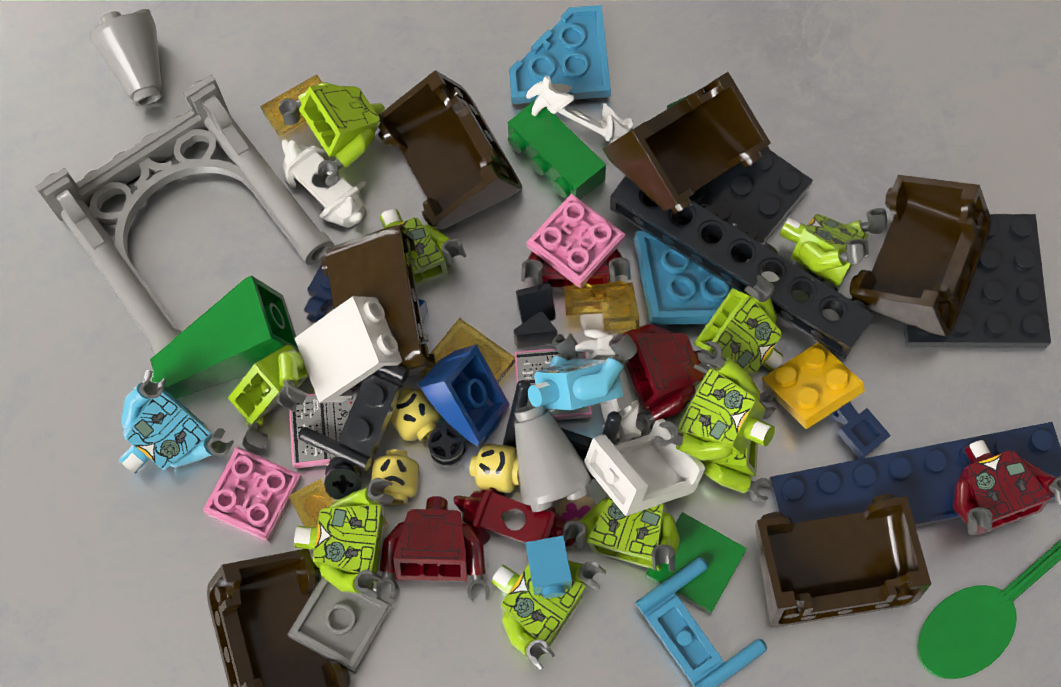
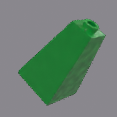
M252 275L246 277L150 359L153 369L152 382L160 383L165 378L164 389L173 397L180 398L246 376L255 363L287 344L293 346L298 352L299 349L294 339L296 334L283 295Z

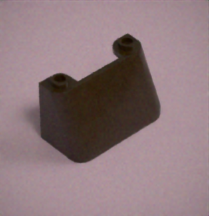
M434 70L378 115L380 118L378 136L387 147L391 148L393 146L402 151L428 198L423 202L424 210L422 211V216L434 228L444 230L511 198L522 190L523 187L518 176L471 96L460 84L440 72Z
M726 72L667 110L621 136L603 148V151L609 161L664 211L671 208L675 214L693 203L690 196L696 190L741 162L745 168L760 159L762 155L759 151L771 144L731 75L729 72Z
M898 175L893 188H889L886 194L885 204L889 208L893 220L872 271L864 269L858 275L853 276L849 292L852 298L860 300L870 310L928 333L947 337L955 327L987 242L991 227L990 213L980 185Z
M396 225L327 248L326 256L321 257V266L325 277H329L334 309L352 296L375 297L378 299L379 304L384 309L385 319L391 334L398 344V351L402 358V362L398 365L409 369L408 377L429 373L436 365L434 353L429 354L428 346L425 343L429 342V339L423 330L412 266H416L415 259L408 255V253L416 252L414 235L403 225ZM363 380L353 387H361Z
M893 494L877 496L872 499V504L864 512L793 523L792 518L784 516L782 512H771L763 515L760 520L756 521L755 529L771 626H788L904 607L919 601L931 585L907 496L897 498Z
M300 549L222 564L208 583V605L229 687H349V675L344 666H340L336 660L329 662L326 657L288 637L290 629L311 596L310 592L315 586V581L319 580V568L314 564L309 549Z

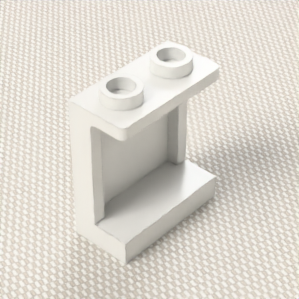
M352 296L294 338L319 403L344 402L353 396L351 388L383 366H396L402 362L398 351V344L392 336L385 319L384 309L375 297Z
M664 419L655 421L649 435L617 445H613L605 434L592 439L584 465L625 516L694 493L703 475L705 466L699 459L677 450L675 444L659 446L655 442V436H660L666 440L671 438L670 431L659 426L660 423L665 422Z

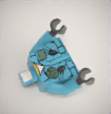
M571 333L566 339L562 334H558L552 341V344L559 353L558 356L552 358L549 367L536 371L534 375L536 384L528 389V398L531 404L535 407L544 405L545 409L575 410L623 397L620 373L624 368L622 362L629 360L636 354L637 346L628 334L623 336L619 333L609 342V346L615 353L613 358H607V360H568L579 353V351L575 350V346L578 343Z
M151 370L145 372L142 382L125 397L121 424L124 427L122 430L124 438L132 446L119 460L127 469L135 474L149 459L164 470L169 466H183L212 455L225 456L234 444L233 440L228 443L220 441L226 432L223 428H218L212 437H208L211 433L207 425L164 389L165 378L160 383L150 381L153 374Z

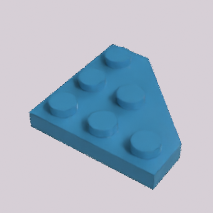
M602 5L569 7L561 15V20L551 30L548 29L531 46V51L521 61L517 60L509 68L512 104L532 103L536 100L538 95L527 99L526 95L535 84L543 81L545 76H550L551 83L572 86V89L567 94L574 95L575 99L611 96Z
M636 231L634 243L650 324H708L731 289L734 288L645 231Z

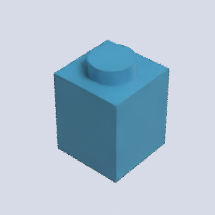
M558 536L525 542L534 595L542 594L544 599L565 595V590L572 588V578L564 537Z

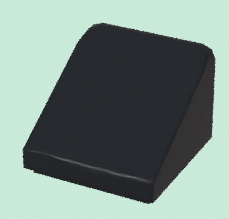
M546 283L516 291L521 323H524L538 312H543L549 321L555 319L556 313L550 284Z
M538 312L513 331L514 344L517 348L552 344L553 339L558 335L556 328L543 312Z

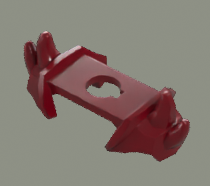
M495 488L474 491L469 497L459 495L453 498L454 504L462 512V521L465 524L471 525L483 545L491 538L485 530L525 543L563 536V528L567 523L556 512L554 506L540 512H533L530 505L504 497V493L498 492ZM514 509L522 511L526 516L525 525L516 531L507 528L504 520L501 519L503 512L508 513ZM570 538L566 540L565 547L574 546L576 539Z

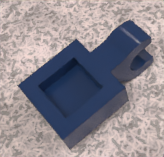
M320 266L307 288L308 294L312 297L304 308V312L308 313L307 320L314 323L325 316L330 304L333 305L329 277H325L322 266Z
M848 402L830 414L833 419L844 425L837 433L859 459H863L891 436L868 408L858 413L851 402Z

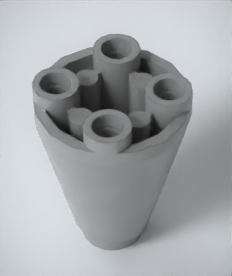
M141 9L126 15H121L120 12L114 11L101 17L102 24L89 33L92 44L137 106H145L158 101L161 98L160 91L162 86L157 30L150 10Z
M532 404L516 410L517 420L514 422L520 496L523 503L530 505L533 512H540L554 505L553 501L566 496L568 500H575L589 493L587 485L591 483L593 477L548 409L545 410L544 405L535 407Z

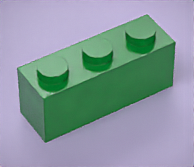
M534 100L507 122L508 142L517 153L523 152L530 159L532 167L538 174L542 176L545 174L553 182V187L559 195L566 198L573 194L579 200H582L605 181L606 164L555 114L551 113L547 107H544L537 116H533L531 113Z

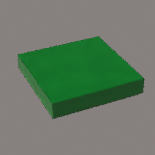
M681 512L676 521L680 545L675 557V571L670 572L669 564L661 563L660 571L649 568L645 577L660 585L696 558H704L708 563L707 570L676 591L675 594L711 615L747 548Z

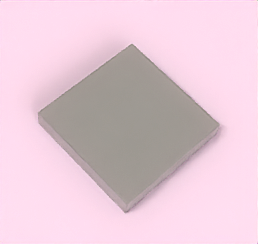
M322 577L290 629L288 637L331 661L336 660L340 666H344L347 670L354 673L391 610L392 604L379 597L371 598L363 593L341 592Z

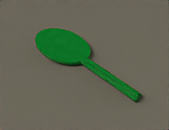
M1061 539L1003 590L988 585L971 586L951 594L940 602L926 618L918 637V656L924 668L940 678L959 679L976 674L991 665L1005 651L1013 637L1017 621L1016 608L1013 602L1061 560Z

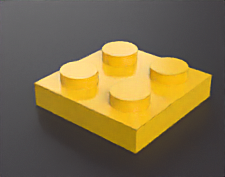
M819 342L761 378L763 387L767 391L772 392L775 399L805 429L810 428L865 392L864 382Z

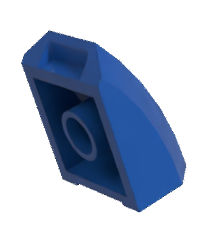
M476 344L453 351L438 360L433 369L417 384L429 402L451 427L481 449L500 426L510 404Z

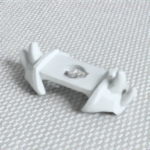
M545 76L543 81L535 84L526 95L527 99L538 95L532 107L531 114L533 116H537L547 106L551 113L555 114L558 112L603 135L606 141H610L609 144L631 131L635 124L631 118L625 120L619 118L605 103L602 105L601 120H595L568 106L575 99L574 95L567 94L572 89V86L551 83L550 76Z
M283 139L282 147L285 159L282 167L288 187L290 189L297 188L294 180L296 178L324 206L325 210L319 214V218L346 228L361 222L365 216L366 208L359 192L366 182L362 181L352 187L339 174V181L329 189L316 187L312 180L318 174V165L324 160H332V157L328 156L323 147L313 145L308 148L303 145L299 146L295 140ZM327 171V172H325V173L328 174V175H330V174H332L333 172Z
M589 329L584 333L593 340L584 341L575 346L576 351L590 353L591 355L588 358L590 360H607V358H613L615 355L609 346V342L617 334H607L601 330ZM617 399L600 403L604 422H606L607 415L612 411H616L622 416L616 440H619L617 444L641 437V431L636 428L639 408L638 400L631 402L624 409L618 406Z

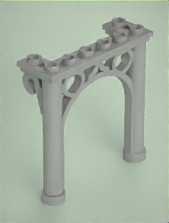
M212 75L204 80L195 82L188 90L183 92L191 109L190 111L176 116L168 125L157 132L146 135L140 143L127 151L118 153L110 162L99 169L88 172L82 180L75 183L66 168H63L57 173L48 175L43 182L35 186L58 219L65 221L152 344L151 350L154 355L182 331L177 328L132 265L127 251V236L131 222L139 208L161 187L176 179L198 173H220L231 176L244 183L252 191L307 265L321 262V257L326 256V249L334 246L329 236L325 232H320L230 116L217 82ZM204 141L209 144V148L202 159H187L184 157L185 150L194 143ZM220 146L234 164L216 160ZM174 154L179 164L173 165L172 161L160 162ZM140 176L139 180L134 184L137 190L133 193L126 184ZM116 194L126 196V201L121 211L113 213L101 212L102 204ZM101 223L116 225L115 244Z

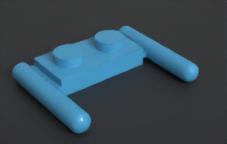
M702 557L696 558L637 600L635 604L694 687H718L765 653L767 645L762 639H756L730 659L723 662L719 653L675 594L676 591L707 570L708 563Z

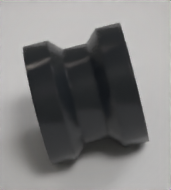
M451 425L439 426L431 432L428 438V448L433 461L442 467L458 465L465 455L463 436Z
M333 457L327 463L324 486L325 491L330 497L339 500L360 490L362 469L337 457Z

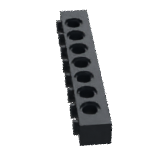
M626 176L610 196V210L739 292L751 297L745 291V288L747 286L753 288L758 280L756 276L767 271L775 273L779 280L771 282L774 285L771 300L776 315L844 359L853 349L874 316L873 313L869 312V308L860 300L845 297L838 292L837 287L825 279L818 280L813 277L801 263L794 260L788 261L781 257L772 245L764 241L757 242L748 236L747 231L736 223L729 224L722 220L714 209L705 204L700 206L692 201V204L675 214L671 208L664 211L659 206L650 207L644 203L649 197ZM678 216H684L689 219L690 223L678 225L673 219ZM708 234L715 235L719 242L708 244L702 237ZM743 253L749 258V261L745 263L736 262L732 255ZM795 290L804 291L808 295L809 300H796L791 292ZM825 309L834 310L839 315V319L835 321L828 320L824 317L822 311Z

